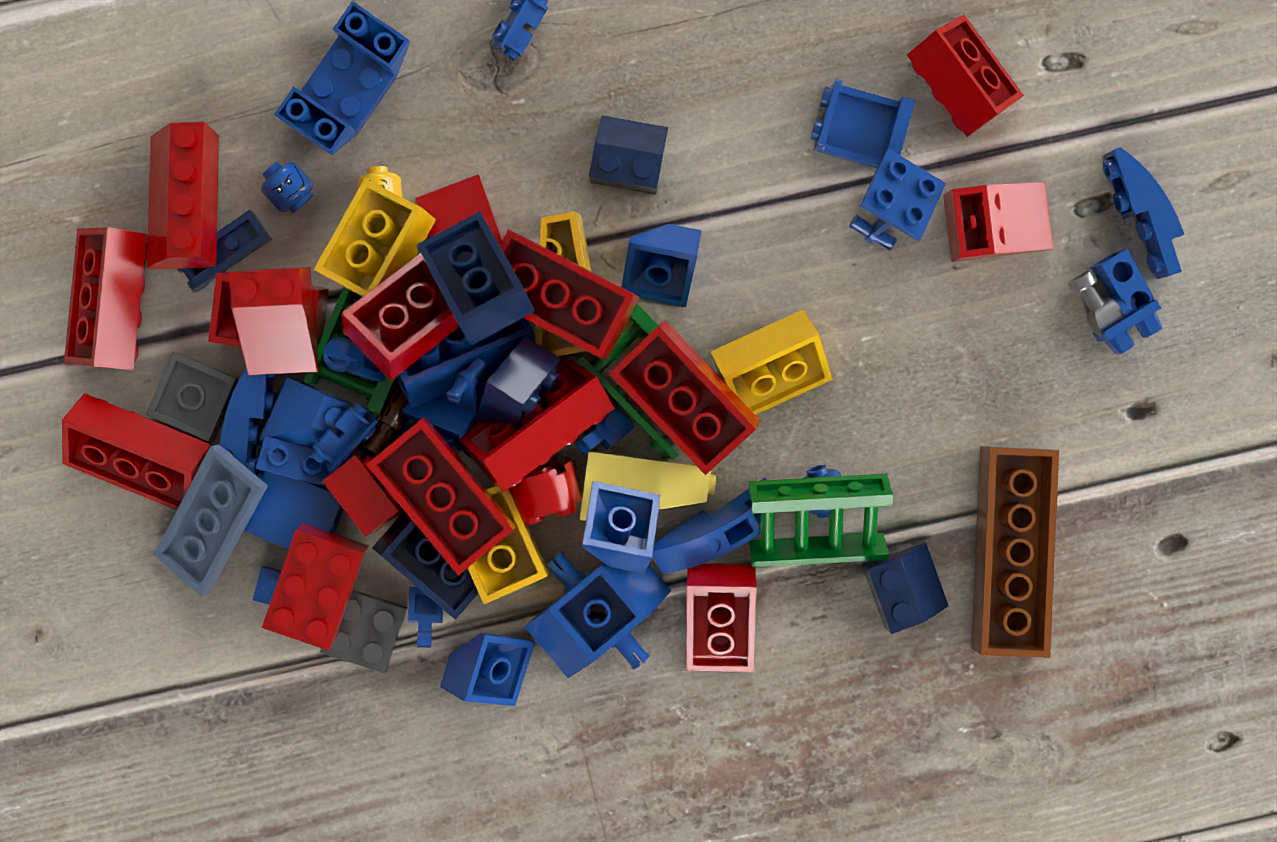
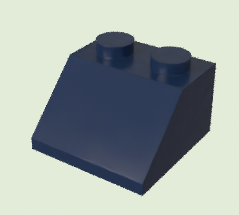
M602 115L590 166V183L656 195L668 127Z
M525 336L487 381L476 420L481 423H517L525 413L531 415L541 400L539 396L543 390L549 392L557 382L560 374L556 372L560 358Z
M925 542L889 555V560H874L862 565L883 626L891 634L924 623L949 607Z

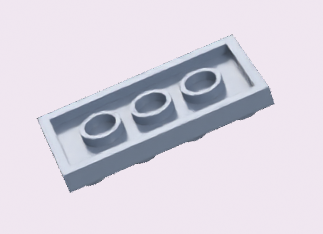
M221 445L210 446L154 555L198 595L210 594L268 485Z

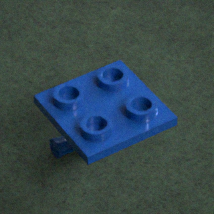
M888 148L859 206L879 219L871 224L856 214L849 227L863 234L866 241L870 243L875 241L889 251L897 241L896 237L884 231L890 226L919 241L926 230L946 183Z
M474 358L466 370H461L457 374L454 385L445 395L412 409L408 403L402 410L403 416L417 422L427 418L436 430L461 439L476 420L486 383L476 379L486 369V364L481 359Z

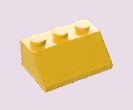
M364 178L313 270L355 294L364 297L416 257L419 251L417 244L425 241L436 219L422 207Z
M803 309L710 352L720 378L755 415L833 380L819 333Z
M496 485L486 490L516 526L510 534L468 567L483 604L547 577L550 572L545 566L546 562L530 526L523 523L510 490L507 489L503 492Z

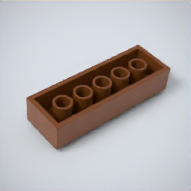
M980 446L971 646L980 655L1050 658L1059 450Z

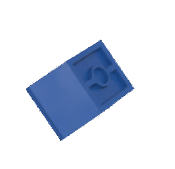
M354 1L349 4L334 26L333 30L338 37L302 90L299 91L293 86L274 114L331 155L335 154L361 131L396 80L410 44L409 39Z

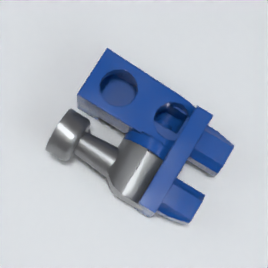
M1128 249L1112 253L1091 266L1090 270L1078 275L1067 283L1073 293H1082L1090 310L1086 320L1094 331L1093 335L1097 342L1105 341L1115 354H1122L1135 345L1127 332L1134 325L1142 338L1149 337L1162 329L1156 314L1161 309V306L1157 300H1154L1151 290ZM1099 278L1110 295L1106 299H1103L1094 287Z

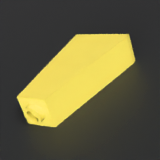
M589 451L580 520L586 521L593 481L661 495L659 509L707 502L708 494L714 495L716 475L711 474L710 471L705 476L693 464Z

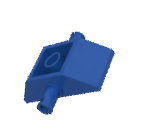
M563 551L555 556L556 561L551 559L545 566L565 587L564 593L524 627L567 678L593 663L608 649L613 647L617 648L633 670L640 666L638 658L644 663L650 655L632 636V629L642 622L672 590L650 564L643 574L612 568L601 561L585 575V573L580 574L564 555ZM591 605H604L605 616L601 617L599 614L590 615L592 611Z

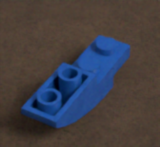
M1121 147L1104 154L1103 171L1106 178L1111 180L1115 191L1113 194L1115 208L1119 213H1122L1123 219L1137 216L1136 229L1140 239L1145 241L1148 250L1146 259L1150 271L1155 273L1156 279L1182 272L1172 239L1185 234L1179 218L1163 189L1149 171Z
M246 368L231 396L225 414L220 445L226 451H233V456L257 476L260 470L256 469V445H260L261 440L259 437L262 433V427L258 425V418L268 419L277 398V392H273L274 378H278L279 374L248 375Z
M749 489L710 516L704 510H701L655 542L652 557L659 570L666 574L701 565L735 550L761 534V529L758 525L761 523V513L752 514Z

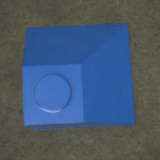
M666 224L631 237L629 239L621 287L640 296V299L686 307L702 230Z
M286 376L259 439L263 441L264 437L267 436L313 449V445L316 444L328 429L338 436L343 432L334 425V422L349 405L353 407V404L348 400Z
M593 481L582 547L609 567L644 574L653 555L661 495Z
M480 633L450 654L440 687L465 702L515 706L535 641Z

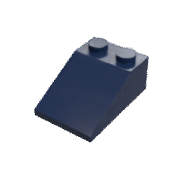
M480 211L417 244L420 253L470 345L481 341L535 311L522 284Z
M405 511L372 547L375 552L455 620L478 594L468 568L458 575Z

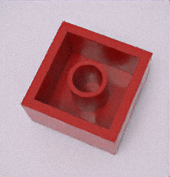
M368 454L355 455L322 482L366 537L380 530L404 510L366 465L374 457Z

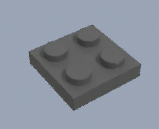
M172 352L146 415L204 440L213 441L239 379L178 352Z
M353 590L336 640L329 651L321 649L320 653L385 674L408 607Z

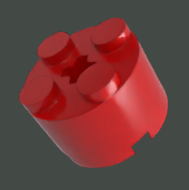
M558 457L550 458L546 464L536 467L524 476L518 485L509 488L524 525L539 523L544 520L543 516L557 513L559 517L570 515L577 511L576 504L582 500V494L570 457H565L564 463H559Z

